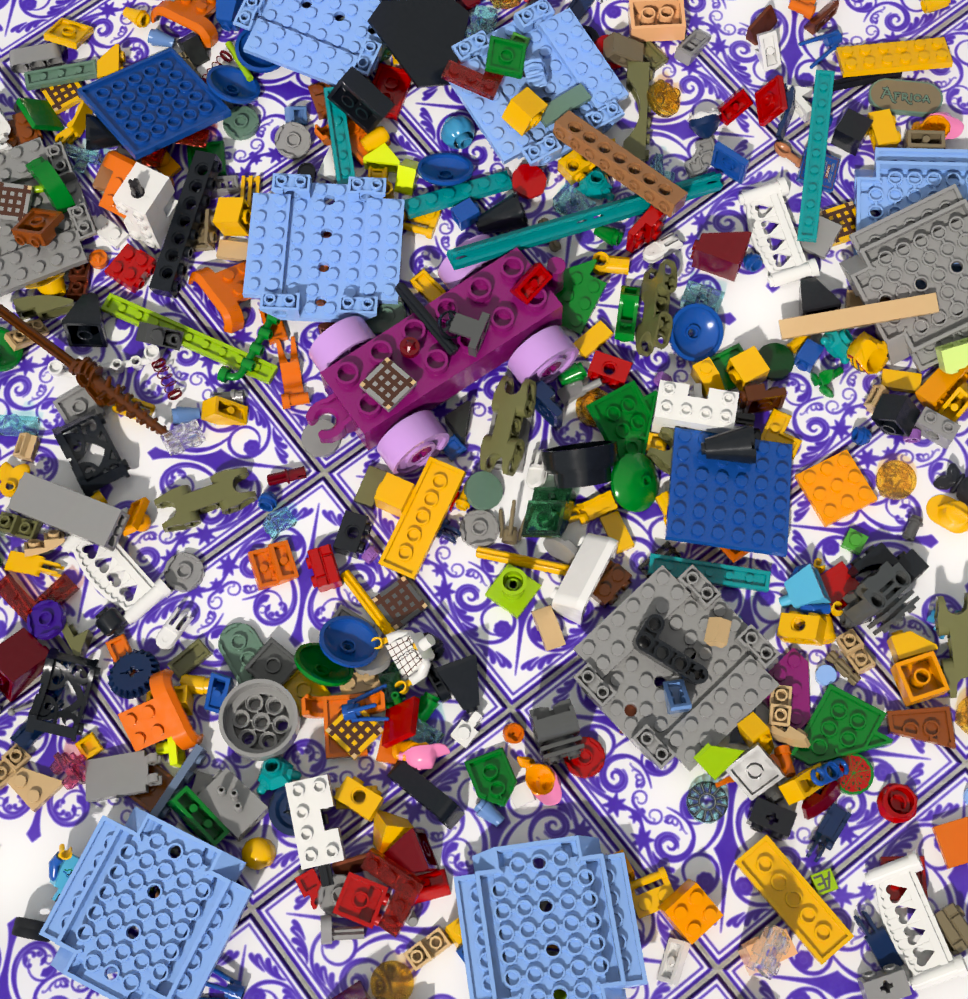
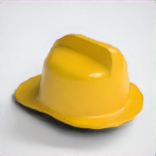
M63 272L27 285L25 288H37L42 295L64 296L66 294V284L63 276L66 273Z
M937 495L928 501L926 513L933 522L953 533H963L968 530V506L964 502L957 501L946 495Z

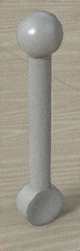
M33 702L15 709L10 708L7 713L9 716H14L16 712L32 707Z

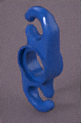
M837 758L817 767L816 770L812 769L810 777L815 785L823 786L844 775H848L849 766L844 759ZM840 764H841V765L843 766V768H844V771H843V772L840 770V767H839ZM827 767L831 769L833 777L828 774ZM816 772L819 773L820 780L817 779Z

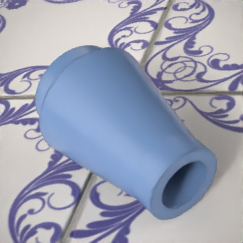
M157 28L150 30L148 43H151L152 46L170 48L175 46V37Z
M176 406V408L172 409L173 424L182 425L196 419H201L199 407Z
M483 799L473 809L477 812V816L496 827L505 819L492 802Z

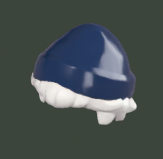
M714 107L709 112L698 111L695 114L691 112L687 122L690 129L696 135L709 139L719 127L721 112Z

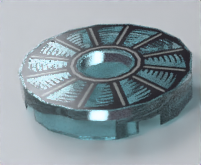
M702 781L696 783L689 790L686 797V808L696 821L711 824L720 820L725 815L728 808V797L722 787L716 788L714 782ZM703 797L711 798L713 801L712 807L705 808L701 804V799Z

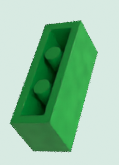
M187 785L181 788L167 802L195 834L206 843L216 846L230 832Z

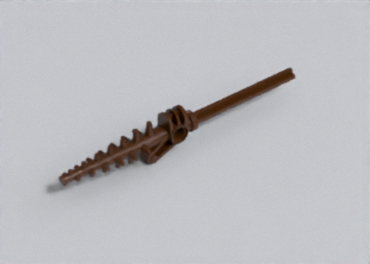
M0 304V317L69 368V373L76 375L77 383L88 392L99 407L103 408L106 405L112 406L116 404V410L119 413L126 411V416L129 419L136 417L137 423L140 425L146 424L147 429L150 428L151 431H156V434H160L162 438L165 437L166 440L172 438L173 434L167 430V427L158 423L159 419L157 417L152 418L149 415L150 410H142L140 408L142 402L135 401L134 403L131 401L134 397L133 394L127 392L124 395L122 393L126 389L125 386L121 387L120 384H117L114 387L111 385V376H108L106 380L102 377L103 367L101 365H98L90 357H85L83 360L80 358L74 359Z

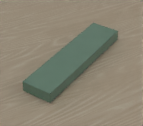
M93 59L24 72L26 89L30 91L96 79L97 61Z

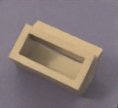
M882 384L873 385L863 404L867 408L866 411L872 414L882 394H889L890 392Z
M27 432L20 433L12 456L34 463L41 440L38 436Z
M709 617L704 641L709 646L725 647L728 643L732 621L722 617Z

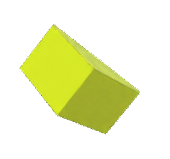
M386 143L363 157L364 169L367 170L369 166L381 169L388 167V172L397 173L398 165L400 164V160Z
M405 158L398 165L394 192L409 196L413 195L419 178L418 161Z

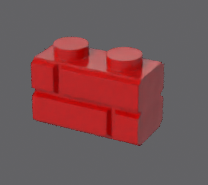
M331 544L308 550L309 557L305 559L308 569H313L314 576H311L313 587H318L319 592L322 593L343 586Z

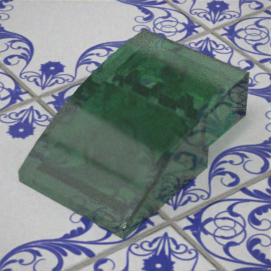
M534 487L532 500H528L521 536L561 538L569 524L577 495L573 488Z

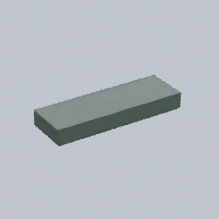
M580 83L547 103L548 106L541 119L542 124L545 128L550 126L568 110L573 112L591 101L592 97Z

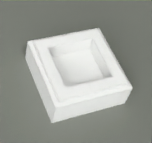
M526 781L516 785L510 796L516 809L535 801Z

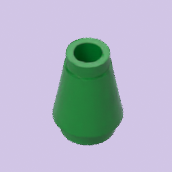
M601 226L594 230V235L611 246H618L622 241L623 232L619 228Z
M579 362L571 365L557 377L561 385L564 386L578 380H584V377L588 375L582 363Z
M426 691L423 696L421 695L418 711L419 721L426 723L439 706L440 698Z

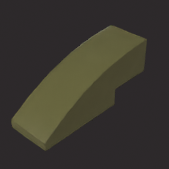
M34 295L13 299L16 313L22 320L38 316L41 321H46L63 316L75 304L73 299L53 295Z

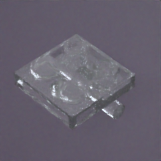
M197 419L173 426V429L169 430V432L160 435L170 456L179 455L186 449L198 447L206 441Z
M776 925L773 928L765 926L760 939L756 940L751 950L753 953L746 966L753 971L757 969L763 977L769 980L779 972L781 963H779L782 955L787 954L790 948V939L782 928Z

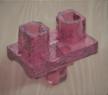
M57 752L53 756L55 761L51 764L50 769L56 775H60L63 771L66 772L68 776L62 780V784L67 790L86 783L85 774L82 772L86 769L83 764L86 760L84 754L77 756L74 752L70 755L67 752L62 754Z

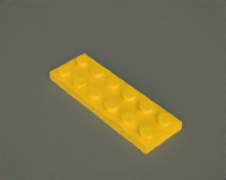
M945 37L836 47L835 52L843 78L949 68L953 64Z
M429 457L378 562L379 565L410 579H416L466 475L465 471Z
M767 834L734 862L820 965L825 963L854 937Z

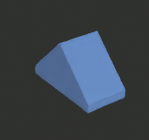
M684 680L663 682L667 713L688 712L692 708V704Z

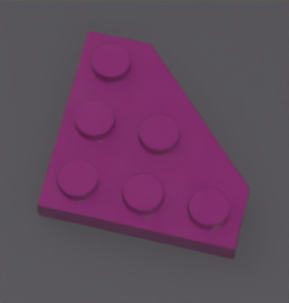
M792 648L768 673L780 685L792 686L790 726L797 730V728H803L810 720L808 661L797 650ZM770 694L761 702L768 709Z

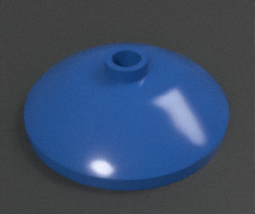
M244 29L239 34L235 43V52L239 62L245 68L253 72L267 73L281 67L245 53L243 47L251 31Z
M218 65L211 68L206 77L210 90L226 102L238 105L249 104L256 101L260 95L261 89L258 81L254 78L253 81L248 82L238 67Z
M454 153L431 154L424 157L418 163V174L428 183L441 187L462 184L473 175L474 171L473 164L469 159Z
M694 303L680 308L674 314L669 342L679 357L687 361L700 362L708 357H712L718 351L723 340L724 331L722 321L715 310L707 305ZM690 329L693 331L691 336L689 335Z
M338 616L328 620L323 625L319 634V644L325 656L332 662L348 668L363 667L374 661L379 652V649L374 648L380 646V640L377 639L371 642L372 638L379 637L375 629L366 621L353 616Z

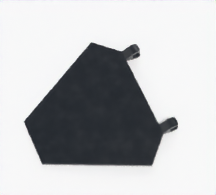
M379 0L381 3L368 19V23L416 87L450 85L445 78V72L457 67L458 57L451 46L464 39L470 12L455 0Z

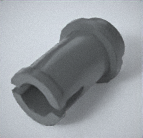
M917 515L909 517L902 538L913 542L919 528L923 527V519Z

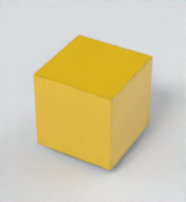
M526 87L510 100L501 118L523 136L541 121L548 104L529 87Z
M219 197L212 222L224 236H249L252 207L244 197Z
M755 346L730 358L726 367V372L739 391L744 390V387L750 383L760 384L764 382L770 371V368Z
M387 472L374 496L376 507L400 518L415 488L414 484Z

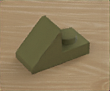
M66 621L62 633L75 656L85 658L93 638V633L88 629L79 634L75 625H70Z

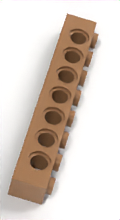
M570 110L555 121L553 134L558 140L585 157L662 213L671 218L684 206L688 192Z

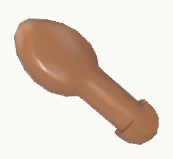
M776 142L774 144L775 152L779 156L789 159L796 167H800L802 158L800 159L793 154L787 144L783 142Z

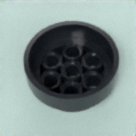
M615 440L575 443L547 448L541 451L543 468L545 471H548V474L554 475L555 488H577L610 482L611 467L615 466L616 462L619 461L618 446Z

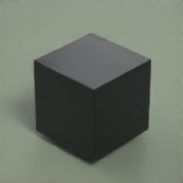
M848 108L835 129L831 144L856 156L870 132L873 120Z
M883 393L871 419L884 434L909 437L921 412L908 395Z

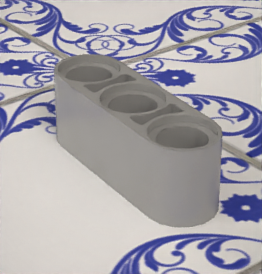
M53 42L16 48L9 52L10 67L14 73H24L63 64L61 45Z

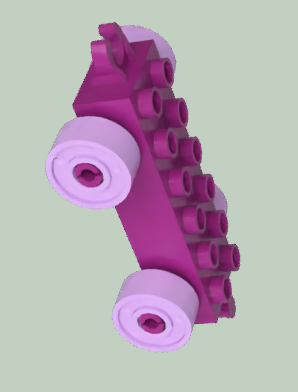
M487 234L477 235L464 241L457 247L491 237ZM518 247L504 256L458 270L453 269L448 257L443 260L438 270V276L449 291L424 307L437 323L439 316L449 310L477 320L480 319L482 312L490 314L491 323L477 357L469 355L468 345L471 339L463 336L451 339L459 350L455 355H448L414 313L377 337L360 316L348 317L333 324L317 337L309 349V357L320 371L325 391L329 396L314 403L309 408L306 414L307 423L313 426L322 415L332 414L336 417V424L334 427L321 430L318 433L322 443H333L344 438L348 433L355 432L368 451L377 446V452L395 476H405L426 465L429 457L435 458L445 448L450 438L449 434L430 410L507 360H509L508 368L521 385L525 379H531L535 382L543 380L546 384H550L558 378V375L574 363L579 350L560 327L562 325L563 305L555 296L564 287V272L566 269L564 260L559 257H552L548 260L547 270L553 278L528 305L510 292V289L532 267ZM449 313L445 314L442 318V329L446 327ZM449 330L445 331L448 336L453 337L457 335L449 332ZM406 337H413L420 344V352L414 358H406L400 352V342ZM387 357L417 382V385L390 412H387L359 386Z

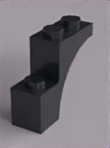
M881 542L876 547L871 545L864 552L866 555L863 558H860V556L855 558L850 563L852 567L847 573L854 578L864 572L878 571V568L886 561L892 567L899 562L909 573L911 583H913L929 568V565L913 549L908 553L903 551L895 557Z

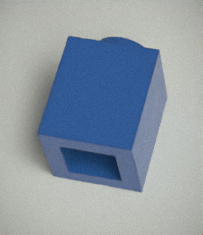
M469 197L451 208V217L460 230L463 231L475 224V221H478L481 209L478 203L473 202Z
M807 338L796 355L794 365L801 371L811 373L825 347Z

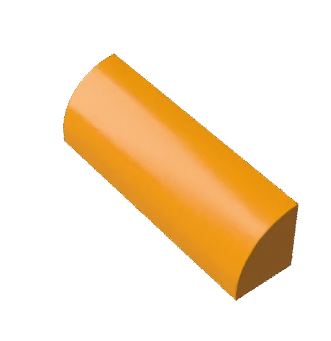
M968 366L959 369V372L955 374H947L938 368L915 392L916 398L924 408L928 407L938 412L956 389L968 381Z

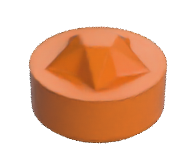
M97 249L90 253L89 262L93 268L103 269L108 265L109 258L105 251Z
M509 723L503 729V738L508 743L517 744L524 738V729L518 723Z

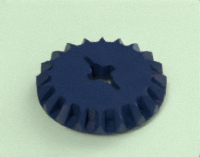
M134 649L133 652L126 651V655L123 657L119 656V660L113 662V668L109 669L110 675L107 676L109 679L108 684L114 694L121 698L134 699L141 697L150 691L149 679L152 674L160 671L159 662L149 651L146 652L143 649L140 651ZM135 669L137 673H134V676L131 677L130 674Z
M282 786L273 793L268 807L269 817L274 827L281 833L295 836L291 813L289 812L286 787Z

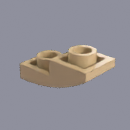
M39 318L26 322L43 336H47L50 333ZM19 330L6 332L4 335V339L14 351L35 343Z
M50 530L48 533H44V540L42 541L31 539L28 542H24L25 557L42 554L60 546L65 542L64 532Z
M551 605L531 611L545 651L566 645Z
M853 628L836 637L835 641L854 672L859 676L875 667L876 663L865 650L863 641Z
M779 685L770 693L768 725L790 726L792 686Z
M766 724L770 729L772 739L779 743L799 748H809L811 745L807 738L808 734L800 728L796 730L789 726L785 730L781 726Z
M17 743L1 756L0 790L32 758Z
M439 926L403 954L413 969L418 971L453 945L443 928Z

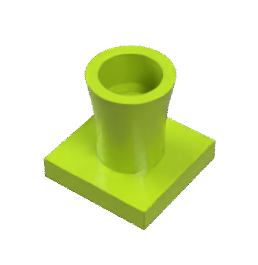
M508 563L485 593V596L518 619L541 589V585L527 576L521 569Z

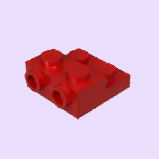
M651 205L628 231L626 250L632 254L635 249L639 250L644 242L650 245L653 240H658L662 234L661 228L664 225L662 221L665 214Z
M127 243L104 272L131 292L136 293L138 289L144 286L148 277L153 275L157 262L149 254L141 249L137 250Z
M348 872L332 913L370 929H373L374 925L378 927L382 914L379 913L382 905L386 906L390 897V893H387L388 887Z

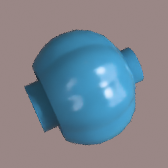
M463 115L448 117L441 130L443 142L452 149L467 148L472 143L475 134L473 123Z

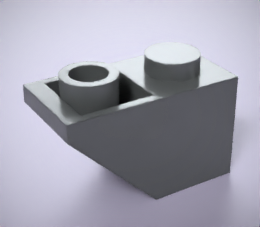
M139 322L136 341L180 351L184 332Z

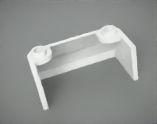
M592 533L581 536L578 543L580 548L559 588L555 587L550 598L553 599L552 609L555 613L581 625L584 610L610 559H615L618 540Z

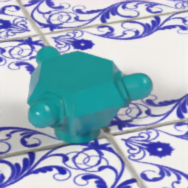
M597 166L579 181L578 187L573 189L574 195L582 194L584 197L601 200L606 198L608 201L615 199V195L611 192L613 187L607 173Z
M843 329L824 333L820 342L825 346L826 351L834 358H840L842 364H848L847 349L850 343L853 342V337L849 330Z
M281 756L267 759L261 764L258 776L259 786L256 791L259 795H263L267 790L272 791L285 786V783H289L292 780H300L302 774L294 770L293 765Z

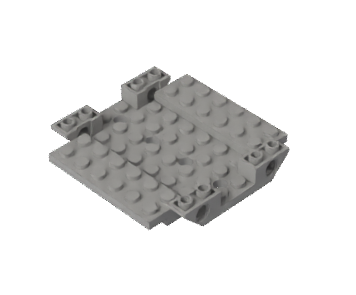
M41 137L15 146L10 150L0 152V182L30 186L39 185L28 172L25 165L42 156L56 170L76 204L68 208V211L63 214L65 218L54 229L57 236L47 246H39L38 248L26 243L22 246L15 241L11 229L18 222L0 220V297L88 263L82 240L97 235V228L74 168L61 141L45 147ZM45 192L33 193L31 209L39 208L56 211Z
M953 184L849 235L858 255L840 262L839 265L855 296H859L864 305L878 303L882 297L895 300L936 292L939 313L874 324L876 328L874 333L879 341L887 343V357L891 366L910 356L919 373L937 365L938 359L935 347L968 337V201L966 198L963 199L956 184ZM953 263H959L962 267V270L960 272H954L951 269V265ZM923 280L926 283V288L918 289L915 285L916 281Z
M693 564L677 579L663 565L659 567L573 648L586 663L573 678L591 701L658 768L662 769L676 757L689 772L698 764L693 757L707 743L711 746H717L737 726V723L747 717L780 685L765 670L780 655L778 650L752 624L748 626L720 598L721 593ZM652 614L662 616L665 621L664 629L658 639L683 654L686 649H693L695 651V658L693 660L703 665L708 671V679L702 684L693 685L684 680L692 704V708L688 712L668 714L663 688H658L654 683L656 677H663L665 681L682 678L639 653L633 647L632 641L645 618ZM709 617H722L732 621L728 643L723 648L709 646L704 641ZM650 619V628L654 630L658 628V622L655 619ZM640 637L638 640L639 645L646 648L648 645L647 639ZM659 647L657 649V656L664 659L666 656L665 650ZM677 658L675 660V667L681 670L684 663L681 659ZM699 670L696 672H692L696 675L695 679L701 678V676H699ZM627 705H633L636 708L634 716L626 715L624 710Z

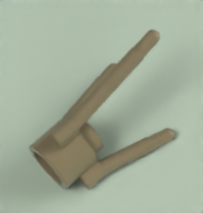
M512 500L509 526H506L505 529L503 510L499 509V538H502V543L516 545L518 541H521L522 533L531 514L533 504L529 505L519 531H517V527L513 526L516 500Z

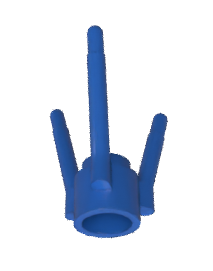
M835 29L798 43L799 46L823 40L826 47H831L810 66V69L814 68L831 52L836 50V47H839L838 44L842 42V35L839 30Z
M383 684L354 699L347 700V704L341 706L344 720H351L352 723L358 721H388L389 717H359L362 715L361 711L374 708L377 704L360 706L357 703L386 688L387 684Z
M214 968L213 972L232 983V985L228 984L227 987L207 982L206 986L225 992L224 997L228 999H243L246 987L241 985L242 982ZM200 997L199 999H225V998Z

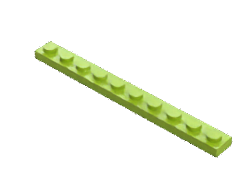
M109 293L101 307L103 312L139 327V322L182 331L184 332L181 343L182 347L236 371L240 369L243 358L248 354L245 351L112 293ZM255 356L256 367L253 372L247 371L246 375L270 385L278 371V366Z

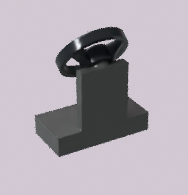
M449 310L439 316L438 329L442 336L447 339H454L459 336L471 339L468 345V353L471 356L477 357L491 323L490 314L482 312L480 319L477 320ZM449 313L446 327L442 329V318L445 314ZM449 330V332L457 335L453 337L448 336L445 331Z

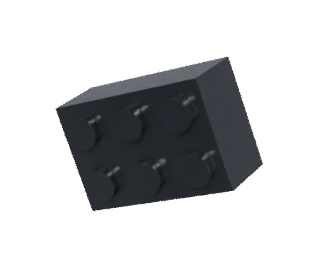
M353 66L344 74L327 96L332 103L367 134L377 127L395 105L389 97L379 91L373 83L369 82Z

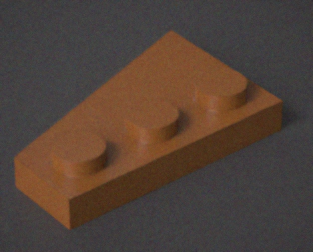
M949 706L886 712L888 733L952 749L956 748Z

